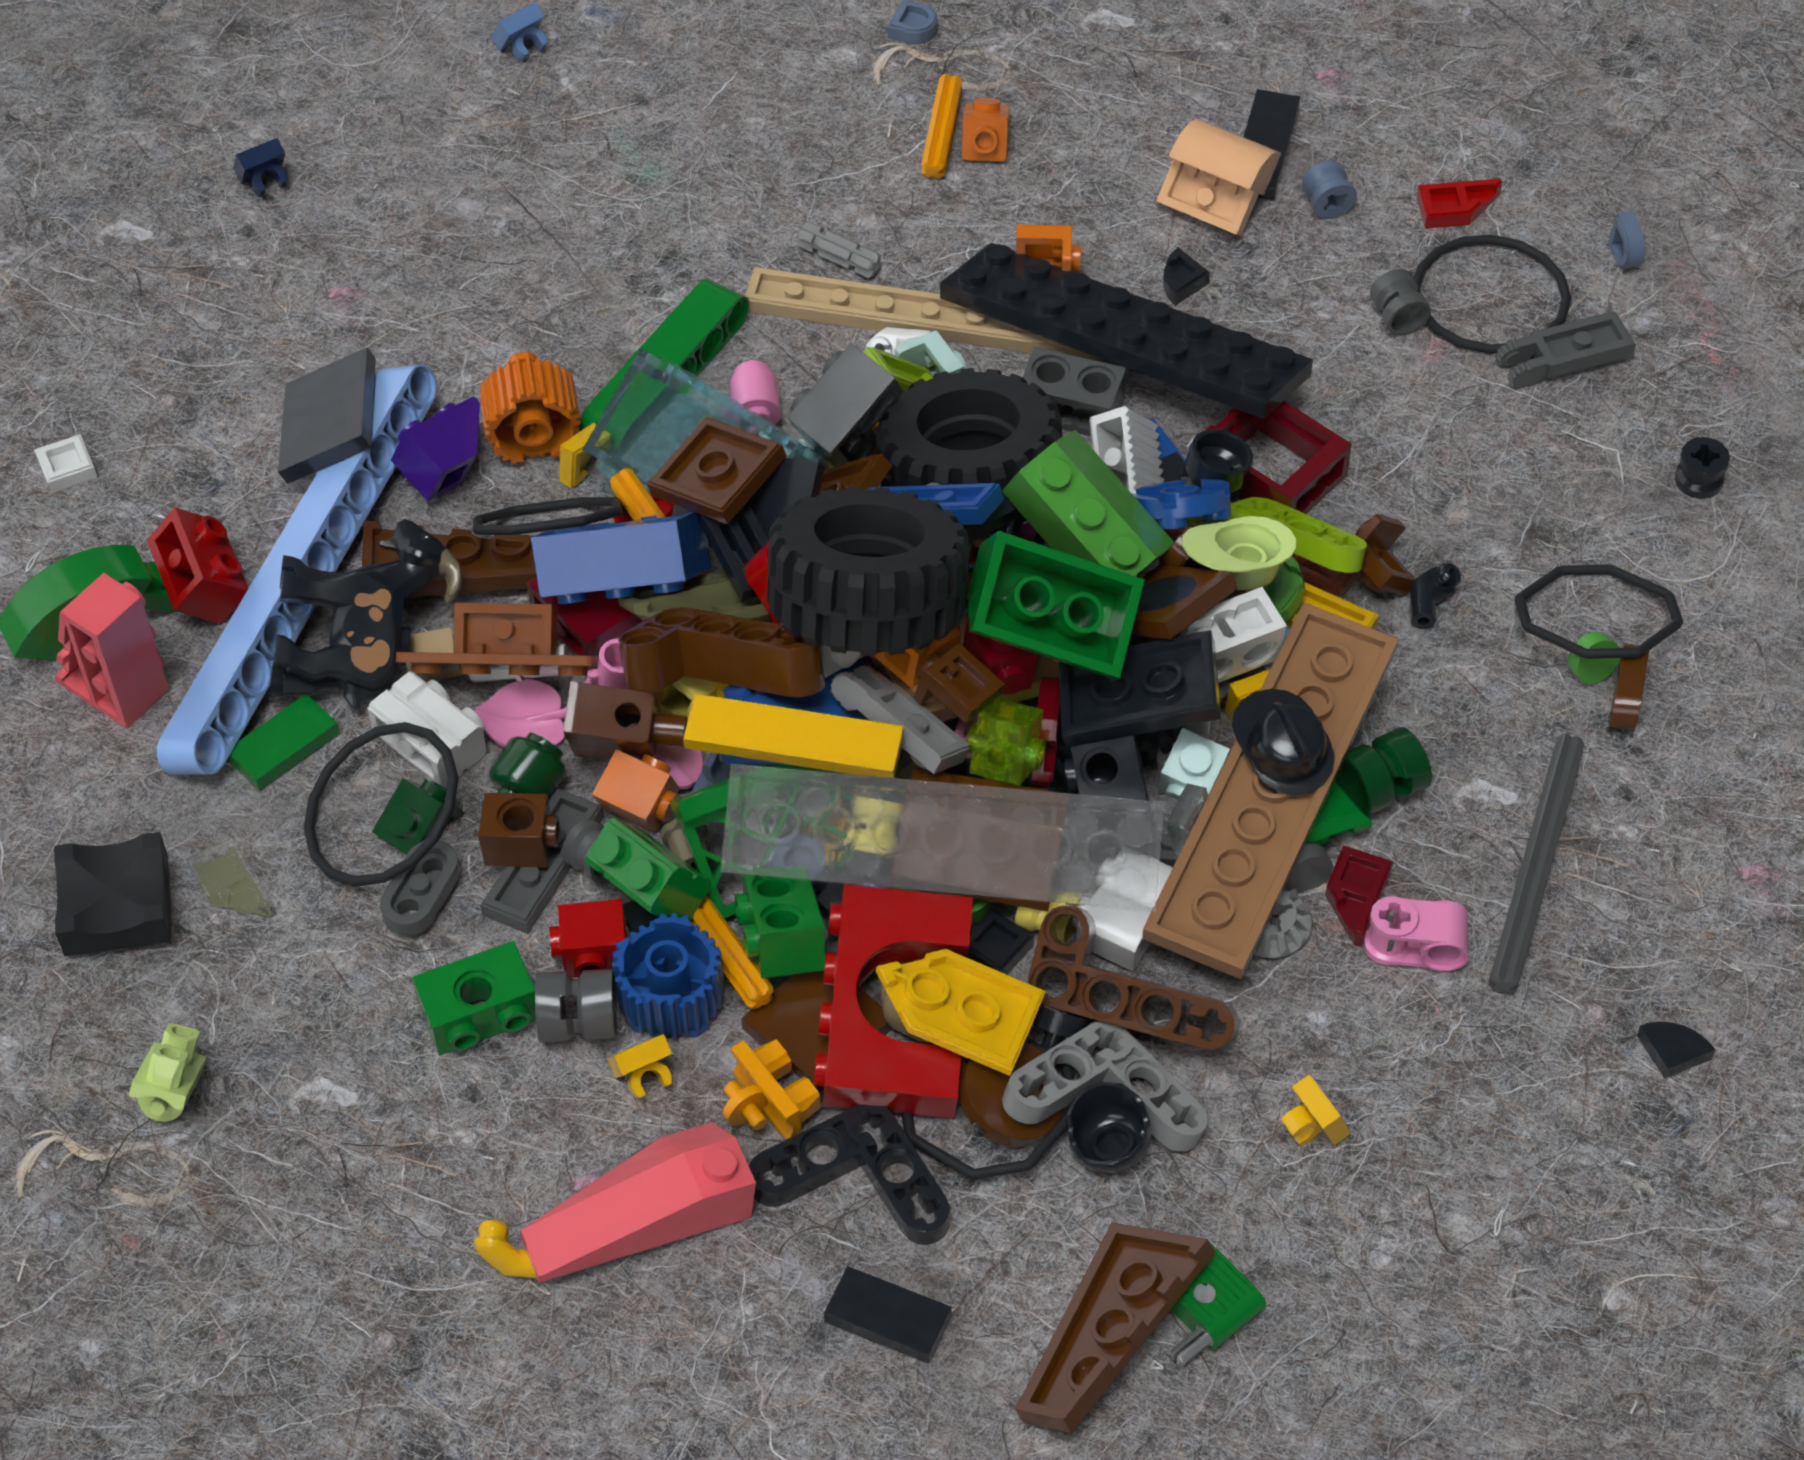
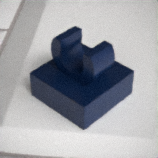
M278 137L236 154L233 169L240 183L251 180L252 189L259 197L263 196L266 191L261 181L264 175L275 177L280 188L286 186L287 174L282 167L286 153Z

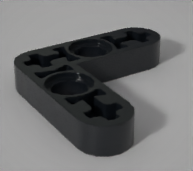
M858 1104L760 1152L749 1164L756 1182L754 1199L765 1206L777 1207L787 1204L862 1167L901 1232L908 1240L916 1244L929 1245L942 1239L949 1229L950 1206L946 1196L897 1119L886 1106ZM869 1123L873 1129L880 1127V1141L884 1147L877 1152V1143L869 1132L861 1133V1125ZM818 1144L833 1146L838 1153L833 1161L824 1165L811 1162L806 1154L810 1148ZM791 1158H797L802 1175L798 1174L797 1166L792 1167ZM902 1162L912 1169L913 1174L905 1182L892 1183L883 1177L882 1171L891 1163ZM772 1171L775 1176L782 1175L783 1183L775 1186L770 1180L764 1181V1173ZM918 1193V1202L924 1212L927 1214L934 1212V1222L927 1224L923 1218L915 1219V1204L911 1197Z

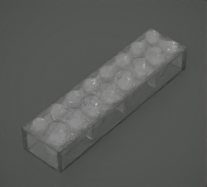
M731 764L720 872L727 875L837 885L846 884L1155 913L1165 802Z

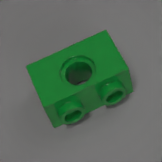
M514 940L412 977L419 1008L439 1056L452 1051L468 1050L479 1041L504 1032L513 1033L520 1031L531 1022L536 1021L535 988ZM477 1000H487L482 1004H471L472 1002Z

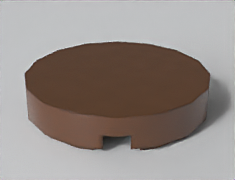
M1024 1042L1011 1075L1017 1069L1043 1053L1030 1043ZM968 1059L960 1071L958 1095L967 1118L972 1124L977 1122L986 1131L983 1135L995 1143L1010 1147L1032 1145L1045 1136L1058 1122L1064 1112V1108L1036 1124H1024L1010 1117L1002 1104V1096L1010 1076ZM1041 1083L1039 1090L1029 1096L1033 1095L1039 1098L1044 1088L1043 1084Z

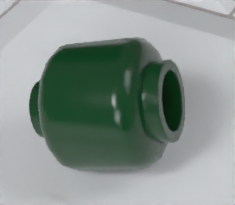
M531 732L526 737L516 736L509 739L489 770L490 780L498 789L496 793L547 794L549 801L566 775L565 765L560 760L563 752L547 739Z

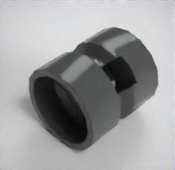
M613 969L583 970L578 979H572L567 971L537 972L535 1010L539 1042H570L575 1033H581L586 1041L616 1040L617 997ZM565 995H577L578 1017H566Z

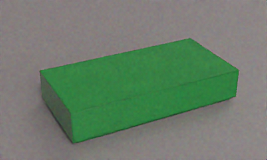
M305 694L239 740L229 755L228 761L260 791L340 734L338 723L313 699Z

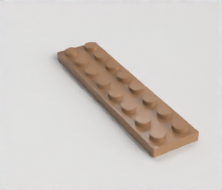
M1303 602L1261 690L1278 689L1289 691L1301 697L1311 707L1323 723L1324 730L1331 741L1335 755L1333 771L1325 784L1312 793L1297 796L1281 794L1264 785L1254 772L1239 743L1235 740L1143 927L1142 935L1144 940L1242 979L1342 767L1345 756L1350 750L1397 650L1398 638Z

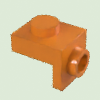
M994 98L974 99V104H965L962 135V158L964 160L1000 162L1006 160L1010 105H1000V100Z
M1017 224L1016 254H1024L1032 258L1047 260L1050 264L1062 268V271L1080 273L1081 245H1072V226Z

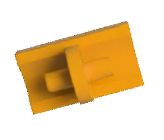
M775 1039L752 1050L743 1040L730 1048L731 1054L737 1060V1065L733 1070V1077L736 1080L729 1082L724 1087V1092L730 1099L723 1108L722 1114L731 1126H740L748 1122L755 1131H758L769 1121L784 1141L801 1133V1123L821 1108L820 1094L811 1081L804 1076L784 1089L776 1081L792 1071L791 1059L779 1041Z

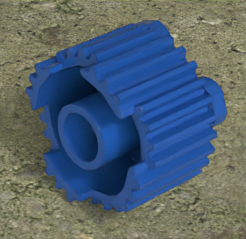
M661 913L659 918L650 922V927L646 928L641 925L639 926L640 932L632 931L629 933L630 940L626 938L622 942L616 943V952H613L614 962H612L619 1008L623 1010L625 1022L634 1032L644 1033L649 1031L651 1037L659 1033L660 1035L664 1034L665 1038L668 1034H671L673 1039H676L679 1033H682L685 1037H698L709 1029L710 1017L715 1018L717 1016L716 1009H721L722 1007L721 999H724L725 988L721 951L719 947H716L714 938L709 939L706 930L700 933L699 926H694L689 921L688 915L678 918L677 913H672L671 917H666L665 913Z

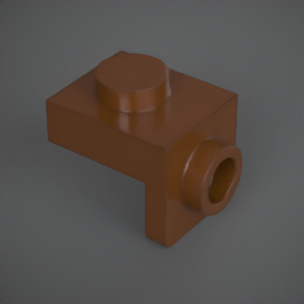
M1376 514L1372 519L1364 522L1355 534L1367 543L1362 565L1363 572L1360 576L1371 589L1380 594L1388 591L1406 596L1410 592L1411 584L1416 578L1389 550L1406 527L1397 519Z

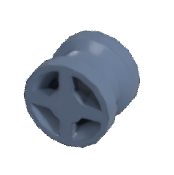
M1328 160L1312 166L1302 179V187L1306 195L1312 199L1311 204L1316 214L1321 218L1331 219L1339 217L1349 211L1356 202L1357 193L1352 183L1347 180L1344 167L1337 161Z

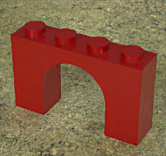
M844 884L842 903H831L828 935L838 936L837 953L826 952L823 985H833L832 1003L821 1002L818 1035L829 1036L827 1054L816 1053L813 1085L824 1087L822 1106L850 1109L858 1104L886 1106L892 1113L954 1118L958 1100L961 1055L938 1045L904 1042L885 1036L866 1020L860 1010L856 994L862 983L876 971L877 966L895 961L908 963L924 959L926 953L942 949H948L967 957L970 945L973 897Z

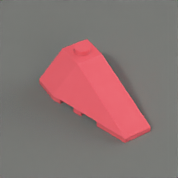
M710 1122L660 1137L521 1229L520 1236L540 1283L749 1219L752 1216L756 1182L736 1137L715 1123Z

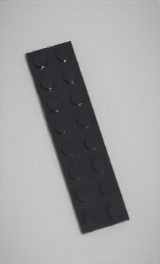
M988 244L940 282V298L1262 419H1265L1312 375L1313 359L1297 354L1290 348L1272 345L1253 338L1246 332L1228 329L1212 323L1207 318L1192 316L1173 309L1166 303L1148 300L1132 294L1127 289L1121 287H1112L1090 279L1086 274L1062 271V268L1050 264L1047 260L1032 258L1024 254H1016V251L1011 250L1006 245Z

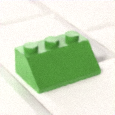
M1076 430L1055 441L1029 462L1002 491L1052 549L1136 577L1166 553L1174 543Z

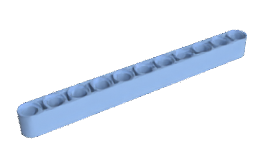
M418 364L380 369L376 373L371 447L317 472L159 739L157 759L162 770L167 774H214L219 772L224 766L270 686L277 634L286 636L295 643L316 606L295 602H279L283 555L298 558L309 568L336 572L396 468L391 458L400 442L398 440L399 433L414 420L422 422L434 402L437 394V383L432 370L428 366Z

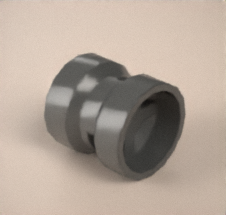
M1405 269L1389 271L1381 275L1371 287L1370 296L1377 309L1383 312V319L1391 333L1395 335L1409 334L1420 329L1428 321L1431 315V308L1424 295L1418 292V285L1411 272Z

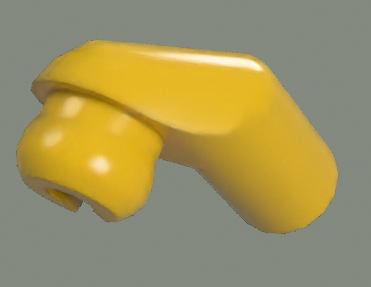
M485 1220L479 1225V1237L474 1239L476 1253L504 1276L537 1278L526 1249L515 1248L506 1241L509 1236V1229L504 1222Z

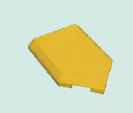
M948 949L926 953L924 959L901 965L895 961L877 966L876 973L908 1033L1001 1073L1011 1075L1046 991Z

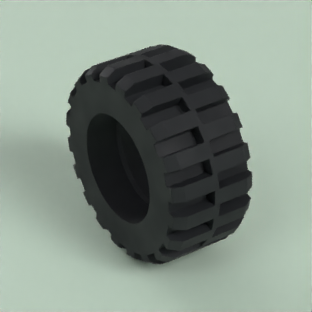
M974 368L960 369V373L948 374L947 371L934 374L933 379L927 381L922 378L912 383L908 391H904L879 420V425L876 428L877 453H882L893 465L880 485L881 487L924 486L931 482L940 485L996 483L1000 484L1003 491L1023 467L1051 444L1063 437L1062 418L1059 415V409L1055 402L1035 383L1028 385L1023 377L1013 373L1010 376L1002 375L1000 370L987 369L986 372H974ZM1022 517L1016 519L1012 531L1020 529L1026 519ZM1001 527V528H999V529H997V530H995V531H993V532H991V533L994 534V533H996L998 530H999V531H1002L1003 527Z
M846 487L845 491L835 492L833 489L820 491L818 496L813 498L807 495L798 499L794 506L789 505L770 528L767 602L769 603V609L779 624H782L786 631L794 637L801 635L806 643L815 647L821 645L828 646L833 652L846 654L847 651L861 652V656H876L877 652H889L890 655L905 653L908 648L914 647L916 650L928 647L934 639L940 641L946 637L964 616L970 556L969 537L962 524L949 510L943 511L939 503L930 499L925 501L918 499L917 494L903 491L900 494L890 492V488L875 487V490H861V487Z

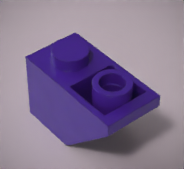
M474 396L457 405L453 402L446 404L433 417L423 422L420 420L412 421L398 435L400 442L391 461L427 501L462 484L477 456L480 402Z

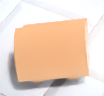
M1194 119L1187 124L1173 145L1168 156L1173 158V161L1156 201L1233 234L1242 236L1258 195L1265 194L1281 152L1200 119Z

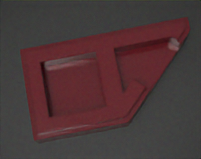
M1041 677L1032 772V785L1050 787L1054 779L1061 719L1059 678Z
M1343 845L1328 881L1325 896L1355 946L1362 947L1365 934L1371 924L1370 914L1372 906L1382 897L1392 871L1393 861Z

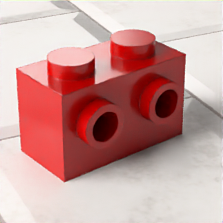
M174 507L147 539L174 611L222 624L240 604L249 589L242 573V566L237 560L227 537L226 528L222 522L212 516H201Z

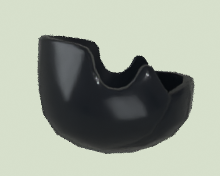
M1099 1082L1087 1087L1078 1093L1067 1108L1065 1119L1071 1150L1076 1159L1082 1161L1084 1167L1095 1173H1118L1139 1163L1150 1145L1151 1124L1145 1104L1138 1094L1122 1083Z

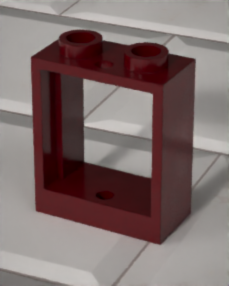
M1285 401L1265 419L1231 407L1228 415L1216 426L1211 425L1205 429L1229 431L1241 437L1245 442L1259 430L1307 461L1282 485H1279L1251 467L1246 482L1240 488L1239 500L1251 497L1267 498L1306 514L1348 473L1352 443Z

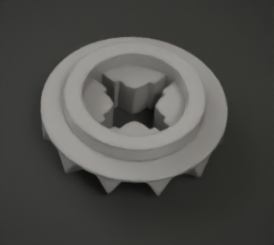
M1296 888L1290 891L1283 890L1272 915H1279L1278 932L1275 926L1271 925L1268 921L1253 955L1263 958L1284 957L1299 950L1309 938L1312 927L1309 903H1304L1299 898Z

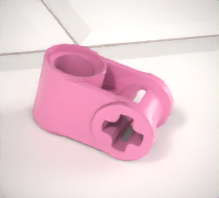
M1388 896L1379 899L1372 906L1370 914L1371 927L1365 934L1363 946L1368 957L1376 963L1386 966L1401 965L1430 968L1436 971H1453L1465 966L1468 962V913L1463 905L1449 900L1426 901ZM1390 911H1395L1392 922H1388ZM1391 939L1394 941L1392 950L1388 952L1387 948Z

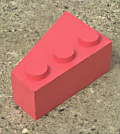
M103 573L60 611L58 641L64 645V648L57 654L56 661L63 668L55 675V681L128 729L169 691V687L163 670L165 663L158 654L154 641L156 634L148 621L144 608L146 605L145 598L132 584L128 582L121 584Z

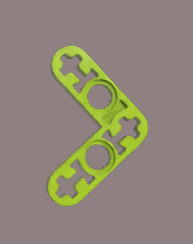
M1251 497L1231 503V517L1226 519L1203 520L1202 516L1188 518V526L1192 524L1195 527L1225 522L1245 516L1266 517L1279 521L1288 527L1296 538V551L1294 554L1328 569L1344 573H1354L1362 569L1367 543L1356 535L1282 503L1262 497Z

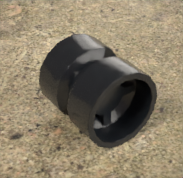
M1209 429L1200 432L1192 440L1185 459V468L1180 473L1178 480H1185V485L1200 486V489L1201 479L1227 481L1230 483L1231 503L1237 502L1240 497V488L1246 482L1253 464L1252 450L1241 437L1229 431Z

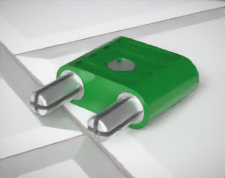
M1213 1245L1212 1247L1216 1253L1171 1308V1311L1192 1331L1189 1336L1170 1350L1172 1359L1174 1361L1177 1360L1176 1363L1180 1366H1184L1206 1347L1212 1350L1218 1348L1266 1308L1265 1299L1259 1290Z

